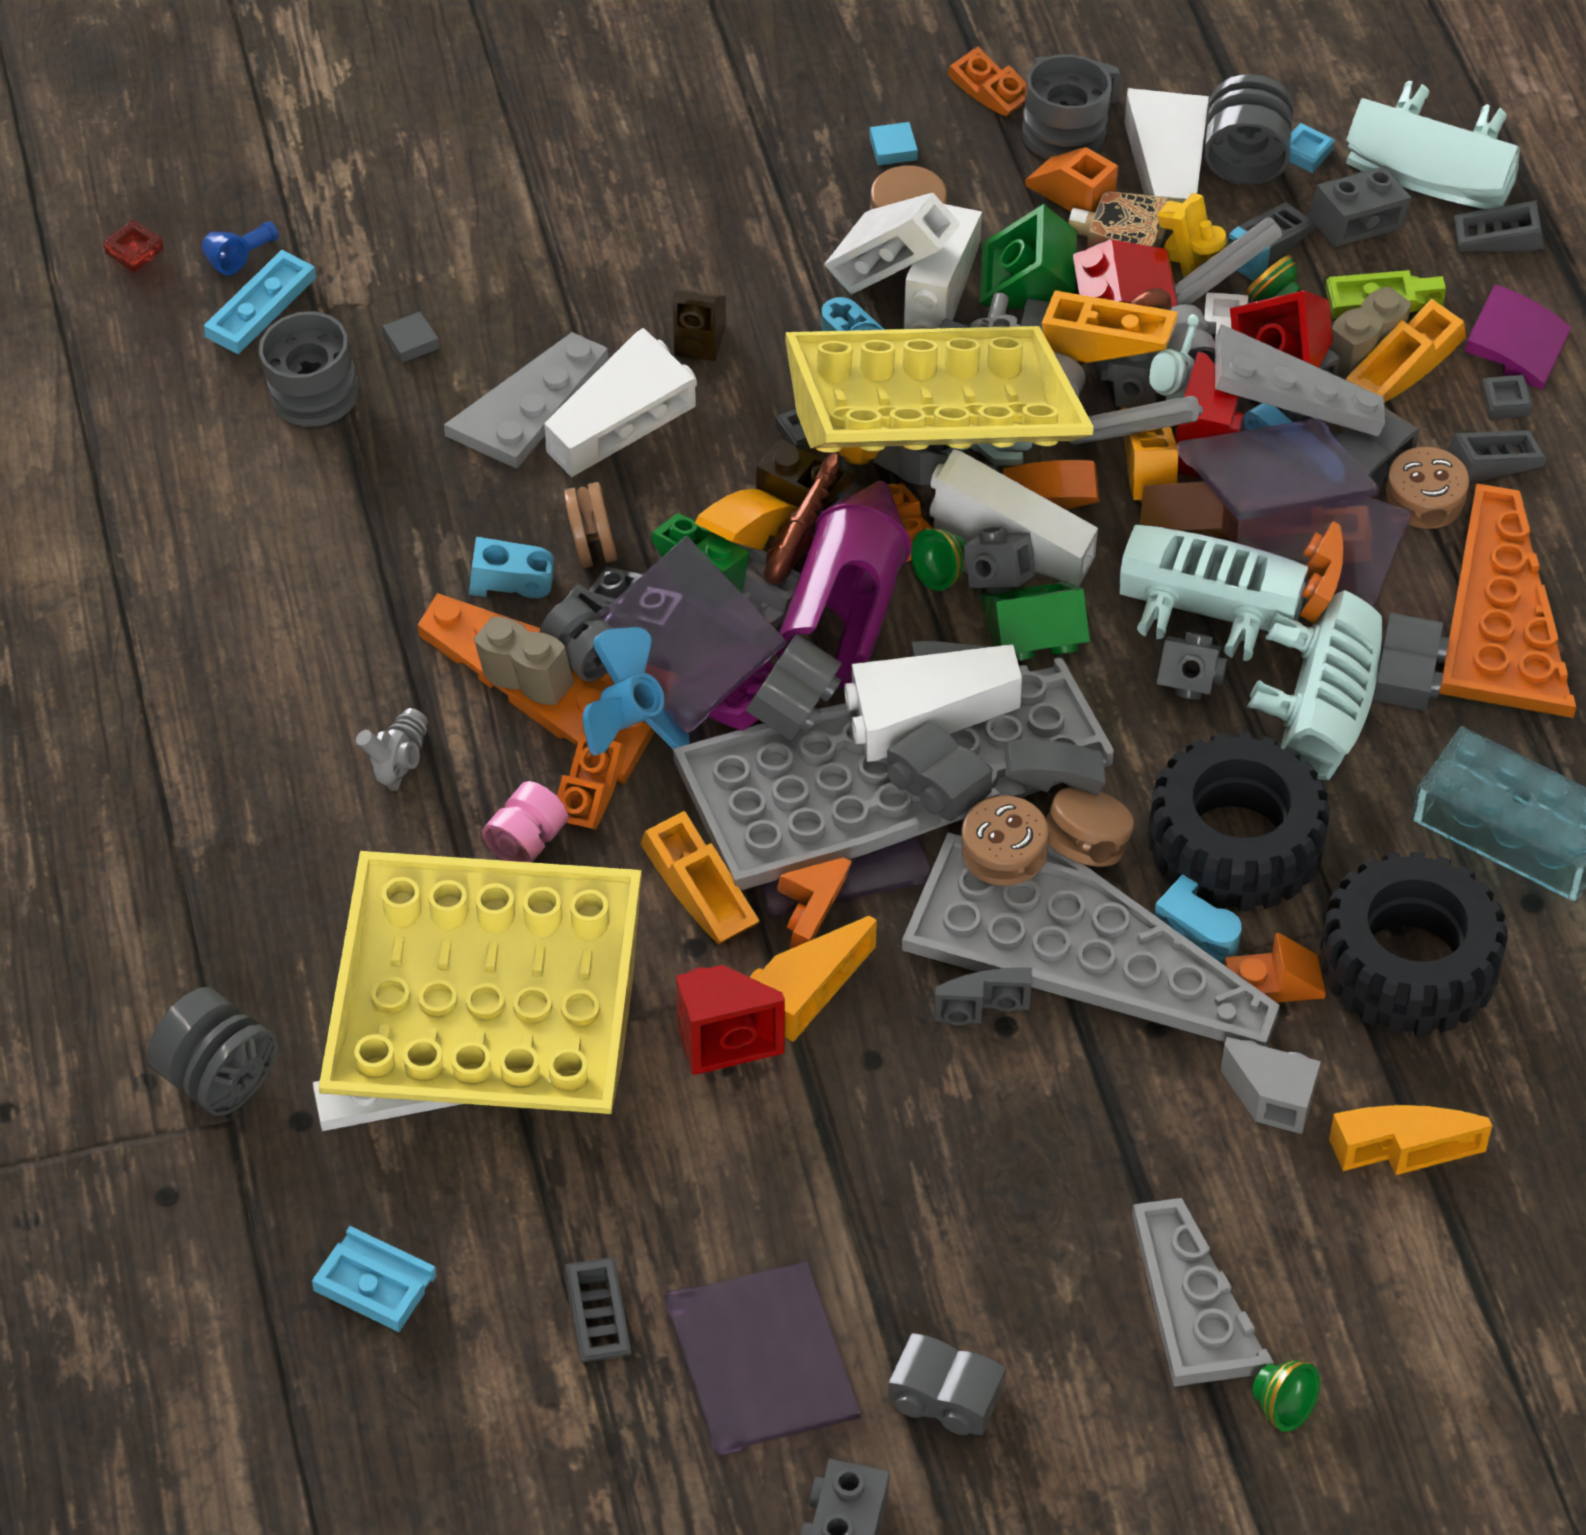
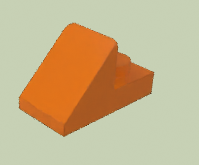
M842 857L787 872L780 876L777 887L778 892L800 902L787 925V928L793 931L789 945L790 948L815 939L848 876L852 861Z
M1280 933L1275 934L1272 953L1225 957L1224 965L1276 1003L1325 999L1326 991L1318 955Z

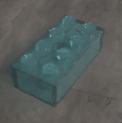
M1460 726L1418 785L1411 820L1576 902L1586 887V787Z

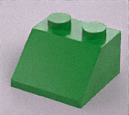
M1043 204L982 242L980 304L984 307H990L993 295L995 293H1003L1009 298L1007 308L1025 309L1027 298L1050 302L1054 291L1075 292L1076 272L1073 254L1077 253V230Z
M1062 581L1015 588L1000 594H979L993 647L1013 644L1017 660L1035 657L1034 650L1051 648L1052 654L1078 651V643L1090 642L1084 589L1079 586Z

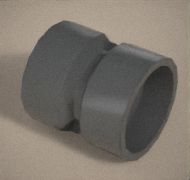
M569 598L554 607L542 623L540 632L551 635L562 642L566 649L570 668L584 681L592 682L608 673L595 651L593 642L599 633L613 628L604 620H600L599 615L580 598Z

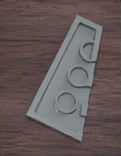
M1223 324L1220 325L1215 336V389L1379 437L1385 425L1384 397Z
M571 332L445 423V436L518 469L545 436V422L607 362L608 348Z
M1182 1198L1133 1204L1132 1217L1173 1387L1254 1376L1267 1364H1274L1267 1349H1262L1254 1335V1326L1245 1311L1242 1312L1235 1301L1231 1293V1285L1223 1271L1219 1272L1209 1254L1210 1248Z

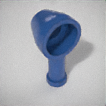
M267 221L261 224V227L243 236L231 232H210L203 239L201 248L208 262L215 270L224 275H233L245 265L249 251L267 242L272 243L276 241L279 234L275 225Z

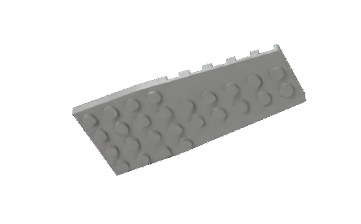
M1062 658L1054 659V665L1051 668L1032 672L1028 670L1027 665L1019 666L1022 676L1021 704L1019 709L949 734L959 746L965 747L977 754L992 770V792L979 802L996 796L1022 798L1041 791L1031 786L1020 785L1016 781L1007 778L1004 747L1008 741L1048 740L1070 743L1101 752L1103 754L1104 767L1113 764L1114 749ZM846 703L820 708L819 710L822 712L808 733L805 734L798 730L791 741L765 723L748 727L744 731L737 730L673 748V761L709 838L729 870L734 885L738 886L740 890L779 880L780 876L787 872L842 857L852 859L962 820L971 808L953 821H948L939 815L929 813L922 805L919 796L909 793L906 789H898L888 777L887 757L867 762L863 744H855L852 717L857 716L855 710H847ZM1056 780L1052 786H1055L1063 782Z

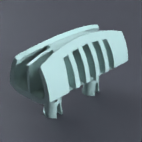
M1407 81L1396 108L1361 98L1347 136V141L1349 142L1348 149L1351 150V153L1347 158L1346 164L1363 172L1385 166L1402 187L1436 198L1481 209L1504 206L1515 184L1520 154L1519 146L1496 139L1507 117L1504 110L1499 108L1491 122L1488 123L1490 105H1484L1480 111L1481 114L1473 132L1420 116L1419 113L1425 99L1429 95V89L1423 84L1411 99L1412 81Z
M1135 525L1122 559L1120 595L1147 601L1141 621L1137 627L1138 632L1145 637L1155 619H1158L1156 639L1165 637L1172 608L1232 622V629L1224 652L1232 658L1240 642L1245 641L1243 661H1248L1253 656V649L1259 629L1269 632V624L1276 612L1298 622L1304 600L1301 593L1306 585L1304 580L1308 567L1263 550L1214 537L1161 527Z
M1346 590L1333 595L1330 603L1316 623L1312 624V627L1303 626L1302 623L1285 617L1281 613L1276 612L1268 627L1270 631L1266 639L1290 648H1296L1299 652H1302L1303 662L1294 696L1287 695L1284 691L1258 680L1250 694L1252 699L1247 705L1250 709H1256L1270 716L1279 717L1284 721L1285 731L1280 748L1285 749L1288 746L1301 755L1300 762L1308 761L1317 771V779L1330 780L1345 754H1348L1356 743L1369 713L1380 661L1382 616L1367 602Z

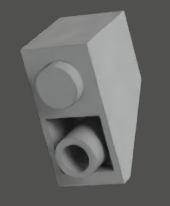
M1226 1037L1220 1071L1254 1121L1299 1134L1303 1133L1316 1089L1321 1061L1310 1059L1298 1052L1287 1053L1261 1046L1252 1040H1238Z

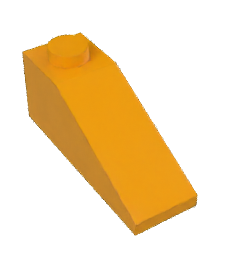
M1054 291L1042 320V329L1053 352L1067 355L1075 361L1090 363L1166 350L1178 320V312Z
M1171 426L1123 436L1128 480L1133 500H1140L1142 502L1144 486L1178 483V447Z
M871 916L864 917L775 955L764 969L758 968L752 973L750 978L783 993L785 999V1038L794 1042L875 949L876 919Z

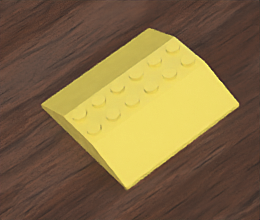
M1040 326L786 332L785 341L796 411L810 448H816L822 452H837L843 447H860L867 451H880L885 446H904L907 449L922 450L929 445H947L952 448L963 449L970 447L972 444L990 443L996 447H1011L1016 442H1033L1040 446H1053L1058 441H1073L1093 435L1094 427Z
M360 851L319 1082V1093L612 1114L624 1056L633 984L641 870Z

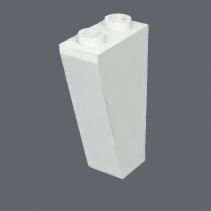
M1128 88L1124 123L1144 195L1170 198V201L1184 203L1192 193L1197 194L1209 96Z
M933 192L875 208L863 214L824 265L852 295L940 251L958 228L960 222Z
M944 204L960 222V225L940 251L912 264L906 277L904 329H938L944 318L951 321L954 320L981 241V211Z
M644 328L637 331L545 422L546 452L571 477L579 474L696 407L695 387L697 386V380L693 371L687 365H681L670 354L668 347L663 341L656 340Z
M953 449L945 464L939 463L931 480V488L935 489V497L929 512L930 517L934 518V528L947 530L954 535L962 537L967 543L979 536L980 530L991 527H1003L1006 533H1030L1035 572L1080 586L1095 558L1097 527L962 451Z
M1013 644L852 664V683L844 684L847 710H855L857 716L852 717L855 744H863L867 762L877 761L887 757L888 749L926 722L934 723L948 734L1014 711L1019 709L1021 704L1022 676Z

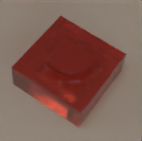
M134 219L103 242L105 254L134 273L164 250L163 239Z

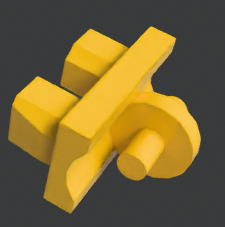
M1192 193L1184 203L1168 201L1157 214L1159 227L1170 229L1174 232L1166 240L1164 249L1168 251L1170 261L1180 263L1182 277L1188 276L1203 262L1215 256L1227 244L1225 230L1219 226H1213L1212 222L1207 218L1203 195Z

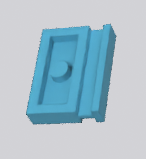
M349 1226L346 1231L347 1235L342 1243L336 1245L313 1278V1291L399 1332L424 1296V1290L429 1282H433L436 1278L435 1266Z

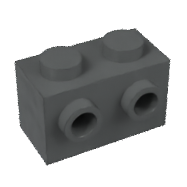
M1384 166L1318 184L1314 192L1308 217L1332 246L1337 247L1401 229L1411 196Z
M829 1459L825 1477L815 1476L810 1497V1507L816 1508L813 1523L804 1521L800 1535H879L889 1496L890 1471Z

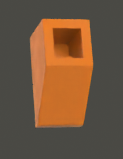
M1083 147L1050 157L1025 180V186L1070 212L1073 208L1096 212L1102 194L1107 191L1116 192L1118 165L1089 148Z

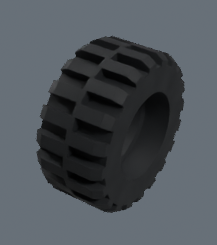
M1238 732L1237 737L1228 738L1226 733L1212 735L1209 742L1204 743L1200 739L1187 745L1186 753L1183 751L1175 753L1168 760L1167 767L1160 771L1152 795L1148 842L1149 849L1154 853L1153 861L1158 870L1163 874L1167 872L1166 880L1171 885L1182 874L1198 883L1197 896L1202 900L1211 902L1212 906L1216 909H1226V906L1238 907V912H1250L1257 905H1262L1263 909L1279 905L1280 897L1282 896L1288 900L1300 893L1302 885L1304 886L1311 882L1316 874L1317 866L1321 863L1330 817V805L1327 803L1328 793L1324 783L1320 779L1317 780L1318 773L1308 761L1301 763V755L1287 746L1285 749L1277 746L1278 742L1265 736L1263 740L1251 738V733ZM1220 807H1244L1264 815L1277 828L1258 837H1232L1214 830L1200 816Z
M1399 852L1383 855L1381 862H1377L1374 858L1359 865L1358 873L1356 871L1349 872L1340 881L1339 888L1333 891L1329 900L1320 946L1322 950L1320 956L1322 972L1327 976L1326 983L1332 994L1335 996L1342 995L1340 1004L1352 1014L1356 1011L1361 1013L1363 1022L1373 1027H1376L1377 1024L1387 1026L1388 1032L1402 1035V1030L1414 1031V1036L1430 1035L1431 1029L1437 1028L1440 1033H1444L1457 1028L1458 1020L1462 1023H1467L1476 1017L1479 1013V1008L1487 1006L1493 996L1495 986L1498 984L1508 940V927L1504 923L1505 913L1501 904L1497 900L1493 901L1494 892L1484 881L1477 883L1475 881V873L1464 866L1458 869L1451 865V859L1439 855L1437 860L1425 858V853L1411 852L1410 857H1400ZM1395 926L1419 927L1434 933L1444 940L1453 953L1434 961H1411L1387 951L1377 942L1373 935L1381 930Z

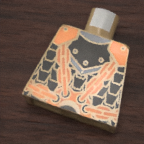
M1107 191L1102 194L1096 212L1073 208L1068 224L1077 230V234L1088 236L1087 249L1110 239L1160 248L1167 229L1159 227L1157 214L1170 201V198Z

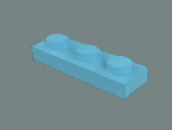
M281 250L203 325L205 337L236 354L241 353L316 279L315 266Z

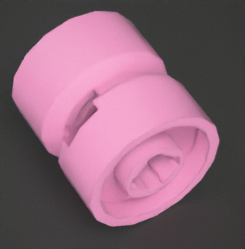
M531 781L523 782L507 800L505 808L499 809L484 826L482 837L487 847L501 861L532 863L545 848L544 843L550 842L567 823L568 812L560 799L548 788Z

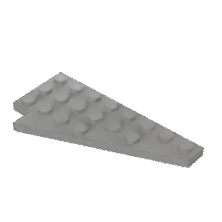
M948 832L902 938V951L976 972L1001 968H1032L1031 987L1223 1042H1225L1226 1037H1231L1238 1040H1252L1261 1046L1267 1047L1279 1016L1280 1005L1084 864L1061 855L1049 843L1046 862L1036 876L1017 885L999 886L980 880L968 870L962 857V836Z

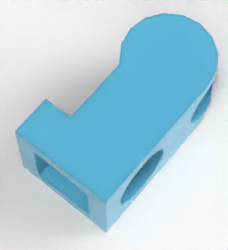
M476 537L469 595L486 597L487 590L508 593L517 592L527 598L538 599L545 597L552 589L555 566L554 556L548 550L537 546Z
M1182 874L1157 901L1154 915L1224 964L1225 957L1236 956L1238 953L1242 929L1241 921L1233 912L1227 909H1216L1197 896L1198 883Z

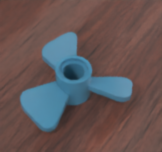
M643 628L608 629L599 633L594 639L593 646L614 682L613 685L604 689L600 700L588 704L583 712L582 720L589 751L594 756L602 754L608 749L619 730L627 729L643 721L672 749L690 744L686 723L677 714L663 709V690L653 676L645 673L652 639L650 634Z

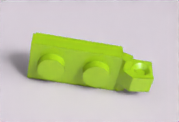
M1410 270L1334 276L1326 279V293L1330 303L1332 319L1338 318L1349 310L1360 308L1362 302L1369 294L1384 287H1391L1410 301V312L1420 311L1431 299L1444 306L1446 287L1443 276L1419 278L1411 276Z

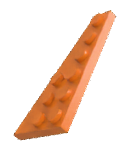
M1476 483L1439 694L1574 718L1577 707L1574 696L1570 695L1567 683L1568 672L1565 662H1562L1557 645L1559 638L1545 585L1541 584L1537 554L1533 553L1529 538L1530 528L1521 493L1519 490Z
M437 593L418 623L419 636L455 663H464L478 674L479 680L489 688L497 687L508 696V701L556 737L559 739L566 738L577 746L580 734L585 735L582 720L585 707L592 702L600 700L604 689L614 684L609 673L600 679L589 682L584 681L571 669L574 684L556 705L535 702L526 697L520 689L499 687L491 683L484 676L474 637L491 617L512 618ZM512 619L523 625L528 632H540L541 628ZM646 665L645 673L650 674L659 682L664 693L663 709L668 710L676 696L674 685L680 681V676ZM645 721L627 729L619 730L613 739L615 742L628 746L618 778V782L623 786L626 784L655 733Z

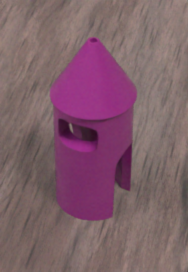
M877 481L824 510L819 515L815 524L816 533L775 644V652L779 660L796 633L811 634L816 629L825 605L834 610L843 623V631L834 657L842 663L835 674L836 677L842 680L836 689L844 688V684L852 683V664L870 662L894 593L898 572L911 553L912 546L909 535L889 486L884 481Z

